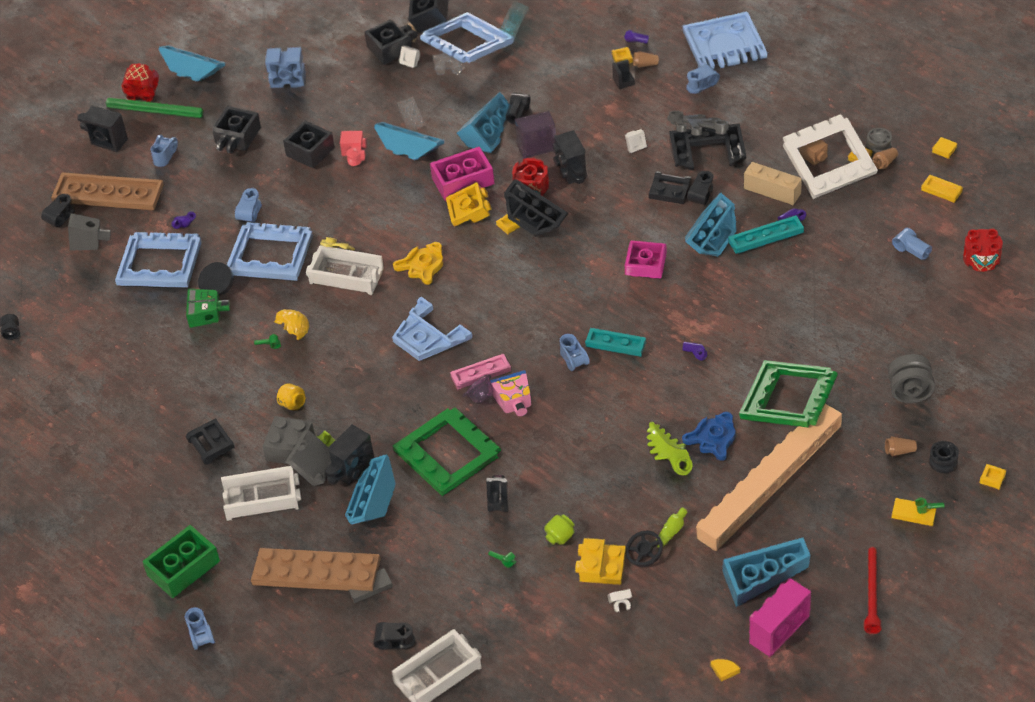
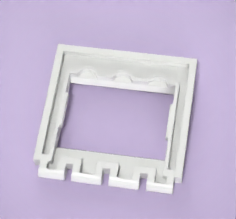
M841 114L830 118L829 122L825 120L813 125V128L810 126L798 131L797 134L792 133L783 137V147L813 199L872 176L878 171L848 118L844 119ZM842 131L846 137V142L858 160L813 177L797 148Z

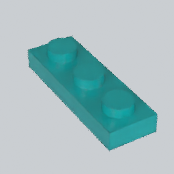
M590 328L585 344L586 347L641 357L646 344V338Z

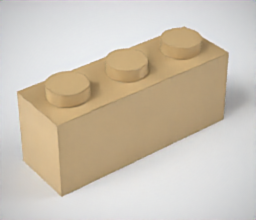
M751 162L744 173V189L791 205H794L801 195L802 178L754 162Z

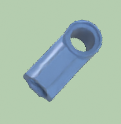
M910 228L903 229L892 239L895 249L900 252L906 250L921 260L927 259L932 251V246L917 238L915 232Z

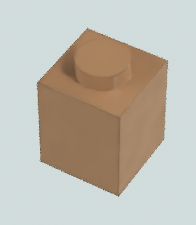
M821 139L799 147L800 155L813 166L827 158L828 144Z

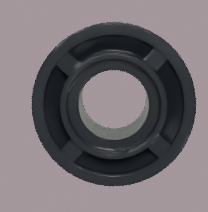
M949 441L934 443L930 448L929 456L931 468L940 473L952 472L958 464L959 450L957 446Z

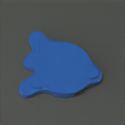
M723 412L715 415V418L707 420L706 417L702 419L694 431L682 436V442L685 445L699 443L701 444L700 452L713 453L718 460H725L727 458V449L732 445L736 436L733 415L729 412Z

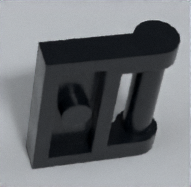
M656 171L649 191V199L684 204L692 177H680ZM661 181L683 184V186L662 183Z
M216 418L186 434L187 441L193 444L205 465L210 464L214 458L235 448L233 441ZM203 436L212 449L206 451L198 438Z

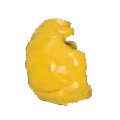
M291 309L277 312L274 322L276 324L284 322V330L296 335L297 340L302 339L308 333L309 322L304 314Z

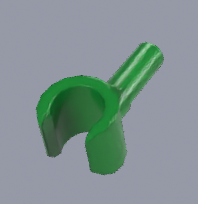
M276 334L270 335L269 339L254 340L255 345L270 344L272 349L281 347L280 340Z
M917 498L915 500L917 512L920 514L926 513L931 508L945 507L944 503H927L924 498Z
M493 551L488 553L489 556L502 561L506 568H510L517 563L512 552L505 556Z

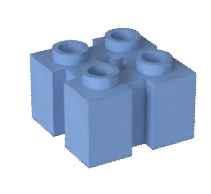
M301 47L287 48V51H281V48L267 49L265 63L267 73H269L270 88L284 87V84H290L291 87H304L306 72L304 63H302Z

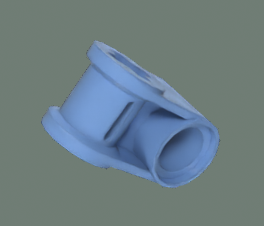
M704 64L688 72L687 79L689 83L687 84V91L696 94L710 86H714L718 82L720 75L708 64Z
M162 135L157 136L155 143L150 149L155 166L162 167L169 163L178 146L176 137L165 138Z
M249 188L243 192L240 202L235 209L236 220L256 221L262 205L258 199L259 193L256 189Z
M572 334L561 336L560 354L569 370L573 371L575 367L583 364L588 365L590 363L589 357L576 337Z
M196 607L189 609L185 614V620L194 649L196 650L199 646L207 643H215L203 611Z

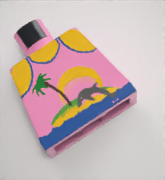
M525 370L490 380L491 393L505 413L515 411L517 416H523L527 413L526 408L531 406V396Z

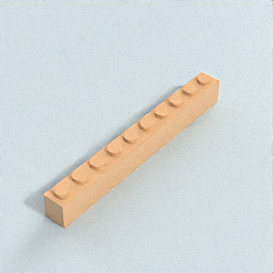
M825 404L816 425H809L808 428L798 426L793 432H789L785 440L781 444H777L769 456H765L762 459L760 465L753 468L743 481H740L731 493L725 495L718 506H714L711 509L710 514L705 519H701L696 526L697 539L717 551L841 427L842 413Z

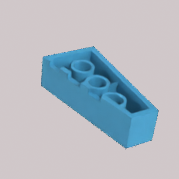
M799 538L723 559L722 572L735 606L738 607L808 568L810 553L804 538Z

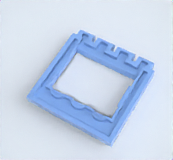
M468 12L424 31L420 37L422 41L429 45L431 44V46L462 63H470L498 49L504 48L514 41L513 36ZM462 27L488 42L465 52L438 36Z
M247 222L246 225L241 227L227 266L231 268L235 276L297 281L313 237L311 228L297 226V229H295V226L280 225L278 228L277 224L264 223L260 227V223ZM249 239L298 242L293 253L292 263L279 265L277 262L263 264L257 260L244 262L241 258Z
M135 232L134 235H130L115 279L116 285L188 287L201 246L199 234L186 233L185 237H183V233H168L167 236L165 233H150L148 236L147 232ZM138 248L187 250L182 262V270H177L174 273H170L168 270L151 272L147 269L135 272L132 271L131 267Z

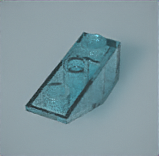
M514 1L504 18L500 30L515 38L530 7Z

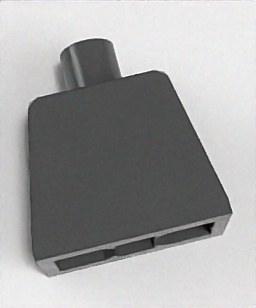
M76 214L70 215L68 234L71 251L99 249L100 240L110 241L111 230L101 229L99 219Z

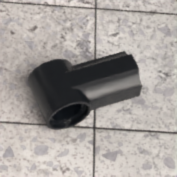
M515 92L511 94L510 106L505 115L506 120L510 124L516 125L521 121L524 111L530 107V95Z

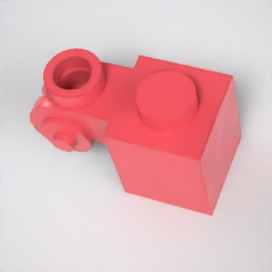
M341 131L340 147L342 156H347L349 165L357 166L361 161H365L364 148H367V139L363 138L362 131Z

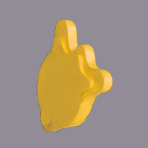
M433 242L426 245V248L418 249L416 247L409 252L407 257L395 261L393 268L395 271L409 270V278H420L425 285H429L433 282V275L443 266L442 245L439 242Z

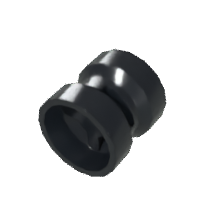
M14 314L2 316L0 319L1 336L6 340L18 338L20 335L19 318Z

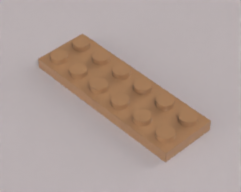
M61 173L51 198L54 201L60 194H68L72 199L71 204L154 210L164 184L163 180Z
M260 548L251 582L252 585L373 591L376 573L380 564V555Z

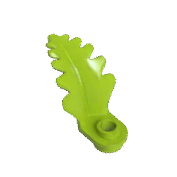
M650 422L647 432L650 434L647 435V439L652 440L648 443L649 447L655 446L650 453H658L654 459H669L674 471L678 475L689 474L693 464L685 449L686 445H677L678 439L670 440V433L664 434V428L659 429L660 425ZM680 462H683L685 465L683 469L679 466Z

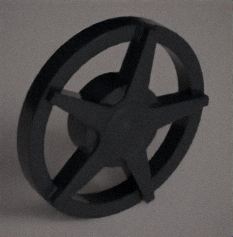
M640 531L628 540L625 548L626 557L630 563L637 567L650 566L658 561L662 555L663 542L659 535L653 531ZM645 535L654 536L658 540L650 543L646 540ZM641 537V541L637 543L636 547H631L632 543ZM659 544L658 552L654 556L652 553L653 548ZM630 551L638 553L636 561L631 559ZM649 556L652 558L647 562H641L644 557Z

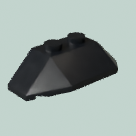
M516 179L512 181L504 192L508 219L535 237L557 229L569 214Z

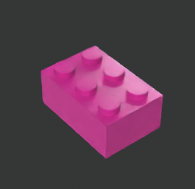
M480 146L430 163L432 179L444 201H446V197L478 182L481 188L494 184L493 168Z
M791 578L785 584H781L776 593L765 600L763 607L751 615L749 619L750 644L771 657L810 616L811 591Z

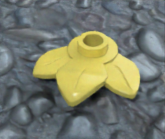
M326 237V240L320 242L325 247H341L345 250L355 251V248L347 243H337L335 238Z

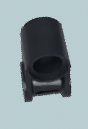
M701 171L698 173L688 191V201L704 206L707 204L709 196L713 191V174L711 172Z
M60 194L43 210L41 219L56 228L61 227L70 215L75 212V208L71 204L72 199L70 195Z
M379 622L376 624L373 645L380 650L410 649L416 642L415 636L412 634L413 628L406 622Z

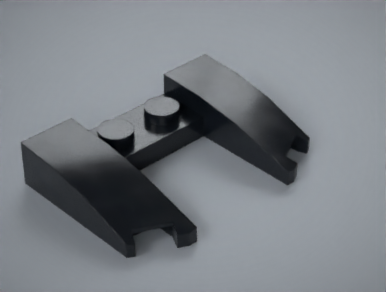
M740 123L729 124L726 134H717L716 130L708 127H702V135H692L691 129H687L686 132L669 131V142L675 167L683 166L687 167L688 170H694L690 148L693 146L724 143L730 166L735 165V162L742 158L746 159L747 155Z

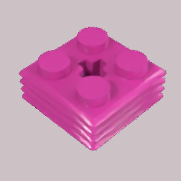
M630 241L625 261V275L650 277L652 279L662 278L667 244Z

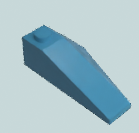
M501 92L495 95L457 132L467 147L476 148L480 146L482 151L490 153L500 143L501 138L499 137L504 130L505 115L510 106Z

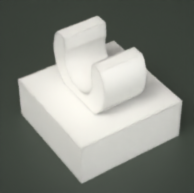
M402 46L399 63L413 68L417 67L420 50Z
M643 130L631 131L625 135L630 153L647 147Z
M630 589L608 594L609 603L615 602V612H619V603H624L626 610L630 609V602L627 600L632 597Z

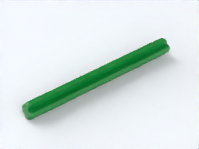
M110 97L106 101L108 108L195 118H202L204 113L203 109L198 107Z

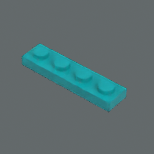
M792 216L729 236L728 242L735 254L804 233V227L797 216Z

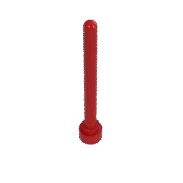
M875 547L868 549V616L864 620V631L869 634H876L881 631V620L877 616V550Z

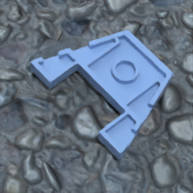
M423 297L417 300L415 308L410 310V315L406 321L404 320L393 335L392 339L395 344L420 361L472 339V333L462 325H458L450 333L444 335L422 319L433 310V305Z

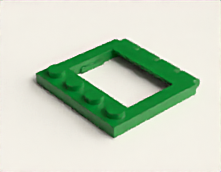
M764 360L739 412L740 419L807 428L809 425H816L838 373L832 371L829 367ZM780 375L818 379L802 414L765 409Z
M456 407L451 410L447 408L393 445V451L442 497L496 460L501 448L494 441L490 440L483 431L477 429L478 427L467 417L465 418V415ZM447 423L482 453L452 475L418 445L419 442L438 432Z

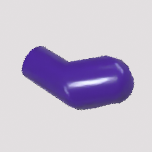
M628 30L624 38L627 42L647 44L649 36Z
M790 209L780 215L778 221L792 216H797L800 221H803L806 217V212L803 209Z
M191 211L186 216L175 217L171 223L172 227L175 229L188 227L196 218V214Z
M684 341L683 351L692 352L698 360H704L707 357V351L702 344Z

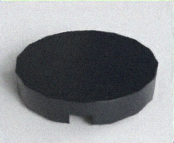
M222 262L209 264L199 275L198 287L202 290H216L219 296L225 295L231 289L234 282L231 268Z

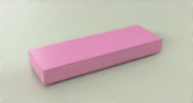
M501 354L452 371L450 374L458 390L510 372L511 366L505 355Z

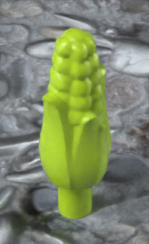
M681 508L677 514H672L664 524L659 534L663 546L683 527V518L688 513L685 508Z

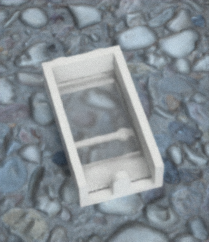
M320 245L317 252L313 254L312 262L307 267L306 275L309 278L310 284L315 283L368 292V294L372 295L384 270L383 259L380 255Z
M291 466L221 477L224 488L223 499L225 505L223 506L227 521L235 517L292 508L299 509L298 501H301L300 489H296V485H300L298 473H294Z
M453 629L392 671L394 683L411 702H430L475 670H480L481 655L476 648L472 649L468 645L469 643L463 634L459 635Z

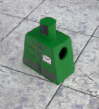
M188 289L186 317L189 328L216 323L219 321L220 311H230V301L220 300L218 291Z

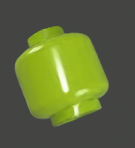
M564 514L562 516L555 515L544 527L547 533L545 538L553 545L555 543L564 545L575 533L573 528L575 524Z

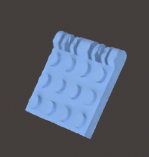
M748 12L683 25V33L697 61L698 68L708 64L714 69V59H717L720 68H724L723 57H725L727 66L740 64V58L743 63H746L748 59L746 52H750L753 61L757 60L758 57L759 59L767 58V51Z

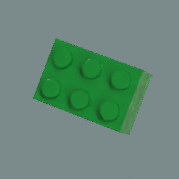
M189 525L142 562L147 576L173 599L219 563L220 559L216 547L193 526Z

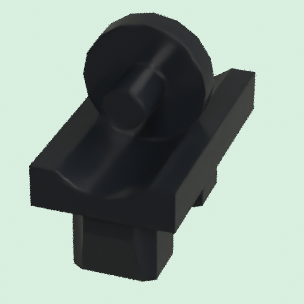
M493 475L492 478H487L488 511L500 510L508 512L507 479H505L504 475Z

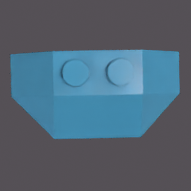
M173 46L159 47V51L170 71L176 72L178 76H189L194 81L208 78L225 66V62Z
M385 122L377 123L374 126L386 149L393 151L396 155H408V158L414 160L426 156L443 145L445 141Z
M720 193L699 216L685 236V242L699 254L719 256L729 243L728 237L736 233L735 204Z
M387 455L371 459L369 462L370 466L363 472L356 483L345 514L351 525L384 517L387 513V508L396 485L390 459Z

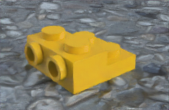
M478 182L446 197L451 223L454 227L470 219L473 223H476L490 216L489 210L492 208L489 201L486 200L488 193L484 187H480Z
M584 538L583 544H579L578 556H581V561H576V573H579L580 582L621 585L625 546L605 545V540Z

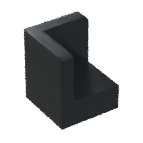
M628 59L612 64L613 80L619 90L635 85V79L630 72Z

